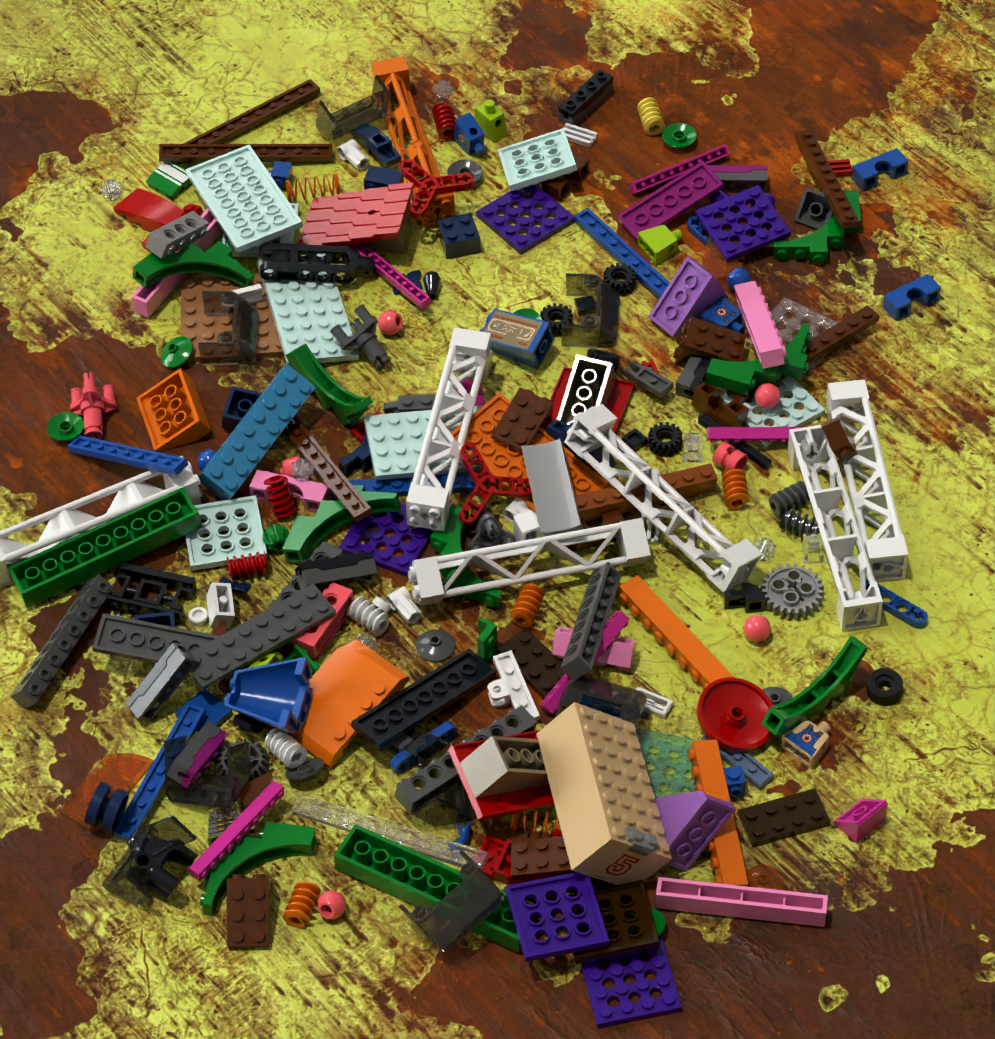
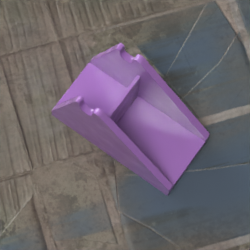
M687 256L648 317L672 337L677 338L678 334L682 332L684 323H688L691 317L700 319V315L722 296L728 299V296L712 273Z
M702 790L655 797L672 860L666 865L687 871L736 809L733 804L728 800L723 801L707 795Z

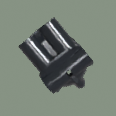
M135 829L128 839V846L132 853V862L127 870V876L131 881L145 885L166 900L179 880L163 869L161 865L171 861L187 867L193 864L198 854L186 846H181L182 842L179 838L175 841L154 840L148 834H140V831Z

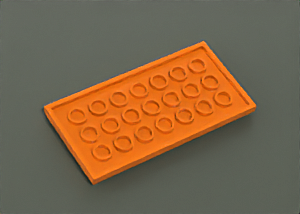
M499 392L472 415L465 443H472L477 447L493 476L528 479L523 453L491 438V434L511 403ZM462 424L451 432L457 441ZM541 427L531 445L548 443L556 439ZM564 447L575 495L609 487V483ZM466 449L464 454H469L471 457L472 451ZM501 483V486L506 491H509L511 489L509 483ZM515 483L514 491L517 488H523L524 492H526L527 489H529L525 486V484H523L521 487H516ZM532 493L528 497H515L522 499L528 509L536 513Z

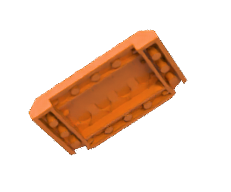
M356 639L337 648L312 678L309 679V688H313L307 720L300 730H295V733L288 734L305 747L307 752L315 758L323 759L325 765L332 769L344 755L343 750L358 734L351 727V722L390 698L394 692L398 693L410 678Z

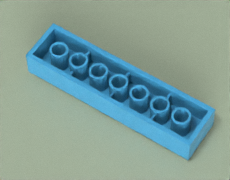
M289 364L281 368L198 475L201 484L222 501L232 498L316 387Z

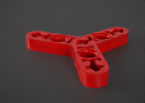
M407 159L400 163L401 174L410 182H414V185L419 189L410 205V216L413 219L419 220L426 216L436 195L466 191L473 187V176L469 173L432 177L413 160ZM423 176L422 179H416L415 177ZM447 182L452 183V185L445 186L443 184ZM422 197H427V198H429L428 200H425V201L420 200V198H422Z
M465 443L461 447L459 456L476 485L459 512L458 517L462 524L471 525L491 495L528 497L532 493L529 479L493 476L474 444ZM466 449L472 451L471 457L469 454H464ZM473 465H480L483 471L481 473L474 472ZM485 481L488 482V485H495V483L498 482L497 487L490 486L489 489H486V486L483 484L485 483ZM501 483H509L511 489L504 491L501 488ZM515 483L516 487H521L523 484H525V486L529 489H527L526 492H524L523 488H517L514 491ZM474 496L481 497L482 504H474L472 498ZM470 508L474 509L468 519L464 518Z

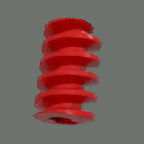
M443 103L436 104L432 109L438 137L442 140H447L454 137L456 119L452 106Z
M276 475L264 480V485H269L266 487V491L271 492L268 494V498L272 499L270 501V505L274 506L272 512H278L275 517L283 518L292 515L296 511V506L294 505L288 478Z
M265 551L262 557L259 552H256L255 558H253L251 553H248V557L245 559L242 554L239 561L236 556H233L232 562L226 557L229 576H231L233 581L236 580V575L243 579L244 573H246L248 578H251L252 572H254L256 577L259 576V571H262L264 576L267 573L268 566Z

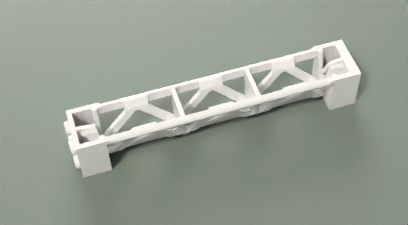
M454 327L413 481L411 482L406 500L407 525L445 531L449 516V500L460 462L459 451L465 443L483 373H487L491 357V333ZM459 370H465V371H467L466 373L462 374L461 376H459V377H457V378L455 377V373H456L457 371H459ZM475 375L469 395L461 383ZM453 413H460L458 416L443 424L442 420L444 417L449 416ZM463 420L457 441L448 429ZM440 460H447L433 470L429 469L431 464ZM450 467L445 488H443L435 476Z
M865 380L828 383L826 399L828 420L839 417L848 431L856 435L854 441L855 445H857L858 455L842 461V466L844 467L856 522L875 581L905 579L908 551L877 434ZM859 422L862 429L859 430L850 423ZM855 465H864L872 469L873 475L870 476ZM853 472L867 481L858 492ZM867 512H875L883 516L884 523L880 522ZM864 519L879 528L871 539H868Z
M603 404L595 407L592 406L587 411L576 414L573 419V425L567 431V437L564 442L580 458L585 459L690 558L723 593L749 580L763 554L747 538L733 545L660 476V472L657 469H652L612 431L617 417ZM602 446V462L599 463L589 452ZM609 452L616 459L623 462L631 471L611 468L609 466ZM614 476L629 478L626 486L624 487ZM644 483L645 502L641 503L630 491ZM652 492L674 511L653 508ZM657 516L672 518L669 526L664 525ZM687 523V543L685 544L673 531ZM695 533L704 541H707L717 552L696 548ZM700 557L724 560V562L713 571Z
M821 425L790 429L788 458L792 471L801 470L837 586L836 615L841 631L880 626L883 600L871 569L836 456ZM822 469L828 470L830 473V488L822 489L818 472ZM835 477L839 487H835ZM842 495L845 506L843 509H838L837 506ZM835 516L844 517L845 536L837 537L832 521ZM850 524L854 533L850 535ZM855 543H857L860 552L857 557L852 556ZM851 563L859 565L860 591L856 593L854 592L847 566ZM865 572L867 574V578L870 584L867 591L865 583Z

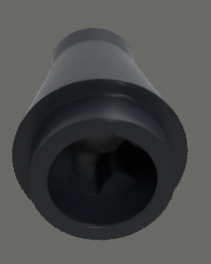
M434 271L425 273L423 277L426 294L430 299L437 298L441 280L439 274Z

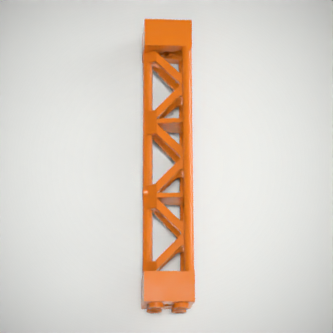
M405 57L371 62L373 89L395 150L401 155L400 163L409 154V160L416 162L430 175L432 172L433 177H440L410 92L409 68ZM390 93H396L400 105L393 112L391 110ZM394 117H396L395 130L392 125ZM410 135L413 143L409 148L405 149L403 136ZM447 182V183H444L443 185H445V186H450L451 184H450L449 182ZM415 185L411 195L413 200L419 190ZM454 193L436 195L426 216L419 219L421 227L437 224L438 219L455 216ZM422 197V198H420V200H423V201L429 199V198H427V197Z

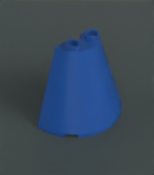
M302 657L236 670L229 683L230 690L232 691L225 696L224 706L282 731L295 733V730H300L305 724L312 702L313 688H309V679L312 678V672L308 659Z

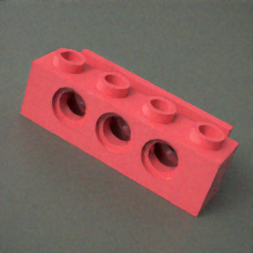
M334 582L328 588H325L322 594L336 610V615L292 640L294 645L298 644L301 649L304 648L308 652L310 657L316 659L321 657L348 618L347 610L354 601L353 590Z

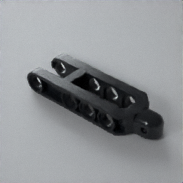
M264 243L258 249L259 258L269 261L260 265V277L267 281L350 284L357 276H372L375 270V262L372 258L358 256V253L349 246ZM266 250L272 251L271 254H264L263 252ZM301 252H306V253H308V254L305 255V256H300V255H299V253H301ZM318 253L326 254L323 257L317 256ZM336 254H343L342 257H335ZM267 269L273 270V272L266 273L264 271ZM302 271H308V272H309V273L306 274V275L301 274ZM319 272H326L327 274H326V275H319L318 273H319ZM340 272L345 273L343 276H337L336 274Z

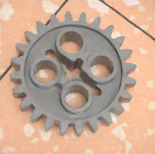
M787 563L786 568L780 564L779 570L773 567L772 573L767 572L766 577H763L760 588L764 593L767 609L773 607V613L779 611L780 617L785 613L787 618H790L792 614L796 619H798V614H801L803 617H806V612L813 614V609L818 610V606L822 604V598H824L822 578H817L818 573L811 574L812 568L804 570L805 565L798 568L797 563L793 567H790V564Z

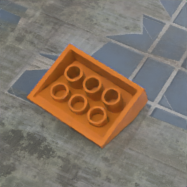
M181 368L136 398L154 451L156 452L197 441L212 431L193 378Z

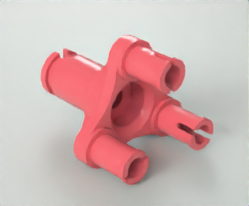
M86 372L83 374L84 388L71 389L72 403L70 404V412L84 416V435L86 437L101 439L103 437L102 415L117 409V401L114 395L115 387L113 385H104L103 396H101L95 387V374L89 372L88 377Z

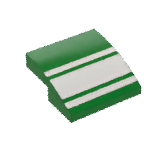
M164 162L145 181L149 186L171 199L176 197L182 187L186 189L191 183L186 174V168L175 162Z

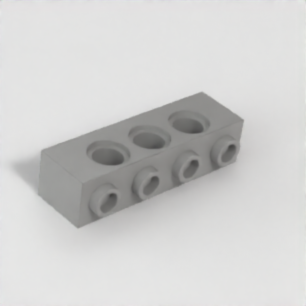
M191 211L150 232L145 247L160 258L171 255L189 243L202 239L207 233L206 229L209 222L194 211Z

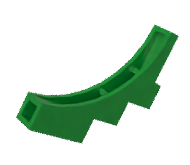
M859 190L844 191L860 221L858 228H841L835 215H833L823 227L809 235L789 241L773 242V260L809 259V264H827L828 249L844 248V233H860Z
M221 241L215 243L205 252L201 247L196 246L192 242L178 253L173 252L171 255L163 258L158 257L152 252L133 267V279L145 288L168 276L182 273L213 274L236 282L242 287L253 286L254 281L252 272L240 265L236 259H233L232 250Z
M803 323L799 333L785 346L787 354L784 357L785 364L762 369L759 359L734 362L712 358L706 372L705 384L748 396L749 390L754 389L755 383L775 385L776 381L780 382L782 375L801 380L803 373L806 374L809 363L806 362L808 355H806L807 347H805V343L809 344L812 333L809 332L810 325Z
M306 343L285 355L293 369L316 387L313 391L324 408L332 407L343 426L347 424L352 426L360 421L359 417L369 410L368 406L373 403L370 396L362 397L355 395L337 383L321 366Z
M353 485L371 507L373 514L400 512L402 506L397 493L366 491L364 485ZM322 500L315 517H296L282 548L287 562L300 563L308 559L310 553L327 535L354 520L339 501Z
M453 504L449 508L445 531L434 530L430 536L431 549L439 552V556L462 552L461 543L468 525L462 524L459 520L458 515L462 508ZM469 511L465 514L464 518H469ZM467 566L449 589L483 583L484 581L478 578ZM458 567L439 570L442 575L447 576L443 581V587ZM495 588L448 597L461 601L466 596L470 600H476L498 610L502 606V592Z
M850 636L832 663L812 684L792 699L780 705L770 707L761 724L775 736L784 735L808 720L809 716L821 715L831 698L843 697L853 681L851 677L869 647L856 637Z
M266 821L265 828L260 831V838L243 836L242 840L234 846L231 852L225 855L222 861L217 863L216 867L206 877V892L201 895L200 906H203L204 915L213 916L218 901L227 889V879H231L232 875L244 874L261 863L281 857L312 856L316 843L315 828Z

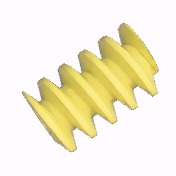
M651 97L643 99L637 106L643 130L651 136L659 135L663 132L665 124L658 102Z

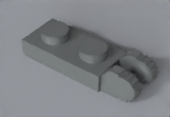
M635 361L630 364L632 370L628 368L623 370V375L626 378L634 381L661 399L673 389V382Z

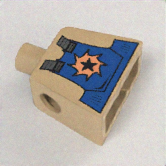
M806 720L782 736V748L809 769H812L828 748L829 735L827 733L831 728L825 721L816 726L811 721Z

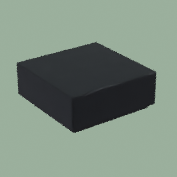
M592 295L574 298L578 316L596 313V306Z
M635 428L623 436L622 441L636 452L648 443V438Z

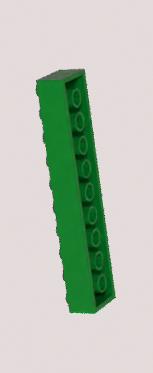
M182 487L16 563L7 569L17 592L26 608L111 570L121 565L122 562L126 563L201 528L202 523L199 512Z
M356 824L334 854L335 869L518 953L521 951V945L504 891ZM532 917L530 920L538 923L539 917Z

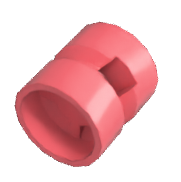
M723 442L714 452L712 461L721 468L743 470L748 462V455L740 450H736L731 444Z

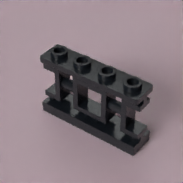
M122 562L119 568L120 574L118 573L117 578L118 583L123 584L120 593L111 591L107 595L108 609L113 612L130 614L131 616L174 612L175 624L181 625L185 612L184 607L179 606L182 597L192 599L193 595L195 596L197 591L195 578ZM133 583L139 584L138 588H134L131 586ZM145 590L160 592L157 600L153 601L142 598ZM169 590L175 591V596L168 595ZM127 594L134 595L133 600L126 599ZM164 602L171 603L170 608L162 607Z

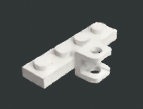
M512 650L493 656V662L501 679L495 680L487 686L489 691L488 698L492 707L500 708L512 704L513 708L516 709L522 705L536 721L540 720V715Z

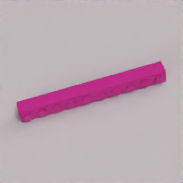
M726 145L719 146L629 183L632 194L638 193L677 177L702 161L708 164L730 155Z
M358 243L353 246V250L358 253V256L372 258L375 262L374 271L423 311L432 305L431 299L426 293L366 244Z
M708 427L706 433L707 441L711 443H716L717 441H733L734 443L741 441L746 443L757 441L758 443L764 441L787 442L790 429L803 427Z
M616 611L606 623L593 665L597 663L599 656L605 653V649L613 643V639L620 635L622 628L628 625L630 619L622 611ZM565 673L541 702L540 706L549 714L555 713L558 710V706L565 702L567 695L571 694L574 691V687L582 681L581 678L583 676L574 681Z
M273 780L189 867L190 876L199 882L206 878L208 873L216 867L217 863L222 861L225 855L232 851L234 846L242 840V837L248 834L254 825L258 824L259 820L267 814L270 808L275 806L279 799L283 798L284 787Z

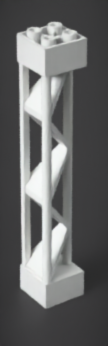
M188 461V465L177 476L163 473L166 490L142 482L162 474V472L149 470L1 530L0 588L11 584L8 567L182 487L194 505L201 504V497L203 495L198 486L201 485L198 475L193 474L190 462ZM118 492L107 513L102 516L94 517L76 510L78 507ZM49 520L43 534L36 543L27 545L7 537Z
M638 518L583 530L413 560L411 567H409L408 577L410 583L413 582L414 590H412L413 600L417 601L418 606L440 603L446 597L595 570L607 562L612 566L622 564V568L641 565L647 562L651 554L643 519ZM616 537L620 557L595 561L611 540ZM605 539L589 561H586L565 547ZM544 550L578 564L522 575L540 552ZM532 553L516 575L492 561ZM469 564H475L505 578L449 589ZM458 567L443 587L439 570Z

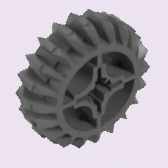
M245 738L243 742H239L236 739L234 744L228 742V747L222 746V752H219L215 759V770L220 781H223L225 786L230 784V787L233 789L268 773L270 758L265 747L262 748L260 742L255 744L253 739L250 742H247Z

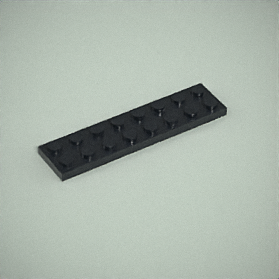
M467 649L351 722V727L377 750H380L496 677L497 671L471 649Z

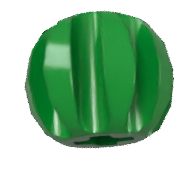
M280 524L269 525L262 535V540L267 550L274 553L282 551L289 531Z

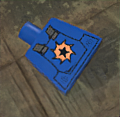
M469 112L455 119L454 141L467 155L477 153L481 156L487 151L484 146L485 135L472 114Z
M723 296L700 315V320L742 334L746 329L742 325L741 311Z

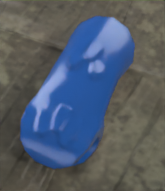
M469 821L466 822L467 825L464 827L457 823L460 838L446 844L447 852L460 853L465 848L471 833Z

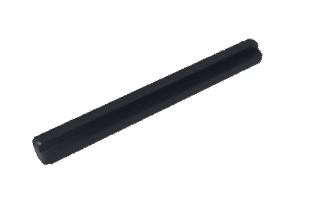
M705 413L698 416V423L706 428L723 427ZM733 441L727 442L737 450L747 454L748 458L764 469L771 467L772 460L745 441L738 443Z

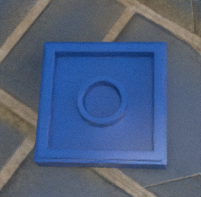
M201 690L188 701V703L205 708L206 714L196 733L208 721L219 726L232 715V710L226 708L224 703L207 690ZM185 705L175 712L177 718H179Z

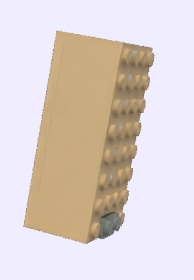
M576 702L572 703L537 733L571 870L615 885L639 880L645 881L672 860L642 755L641 745L638 741L636 728L631 722Z

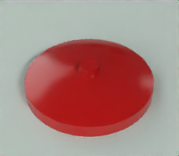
M721 678L710 683L700 695L696 706L698 723L710 740H717L718 746L734 752H750L762 747L773 734L761 724L770 707H773V703L767 694L755 684L740 678Z

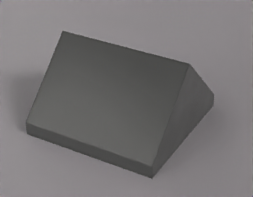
M805 187L794 221L820 229L833 217L834 213L822 192Z

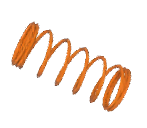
M333 174L332 190L327 175H324L323 192L321 189L319 179L317 176H315L314 195L310 181L307 177L305 178L304 194L299 179H296L295 196L290 181L286 180L285 182L288 201H292L291 192L294 201L297 200V181L299 183L300 190L304 200L306 199V180L308 181L310 191L314 199L316 179L319 184L322 197H324L325 177L327 179L332 196H334L335 181L336 194L338 195V193H340L338 174Z
M538 809L535 811L528 831H526L525 825L526 812L523 813L519 826L520 813L512 814L511 830L517 831L523 822L525 833H529L534 824L537 836L541 834L545 826L546 836L551 837L555 828L558 829V816L549 836L547 832L549 811L546 812L542 828L537 834Z

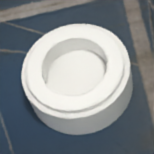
M378 596L372 601L373 604L386 613L391 609V605Z
M202 607L193 608L188 614L190 624L195 627L204 626L209 620L207 610Z

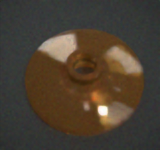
M757 865L746 871L748 887L774 890L784 889L783 876L777 869L771 866Z

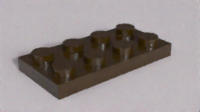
M527 628L496 647L497 654L512 650L525 682L543 700L565 674L561 668L562 662Z
M815 788L738 810L737 814L752 848L830 826V819Z

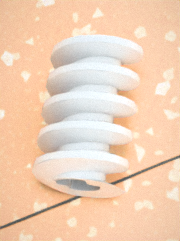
M359 596L349 606L347 616H350L358 624L367 628L375 636L382 635L389 626L388 614L386 612L382 613L380 608L376 609L375 604L370 605L371 602Z
M274 728L267 734L265 739L266 748L287 767L297 768L305 762L307 758L306 748L287 732Z

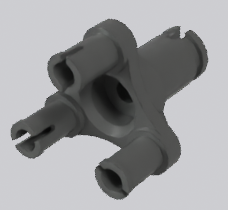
M362 304L354 310L359 318L353 320L355 323L351 322L349 324L356 332L351 337L347 336L339 324L334 326L330 333L339 342V346L343 351L362 350L372 364L376 365V369L379 370L385 367L380 359L383 362L389 363L391 357L388 356V353L376 339L377 335L375 332L378 320Z
M484 505L474 521L476 535L468 542V551L516 541L513 533L499 526L495 515L491 514L489 507L486 508L487 505Z

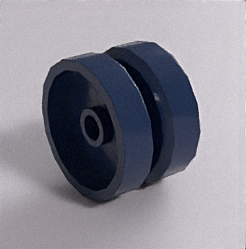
M101 781L90 800L85 815V824L96 827L101 823L103 831L113 834L125 812L129 791L118 788L113 792L111 784Z

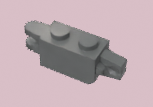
M435 394L398 396V401L384 403V414L432 410Z

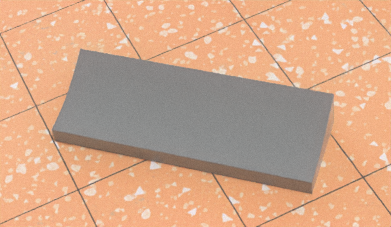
M561 439L543 444L521 446L539 528L543 537L583 530Z

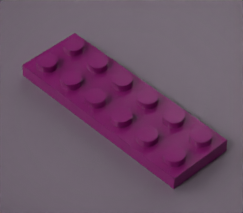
M702 161L618 214L617 220L638 243V232L668 224L723 189L724 184Z

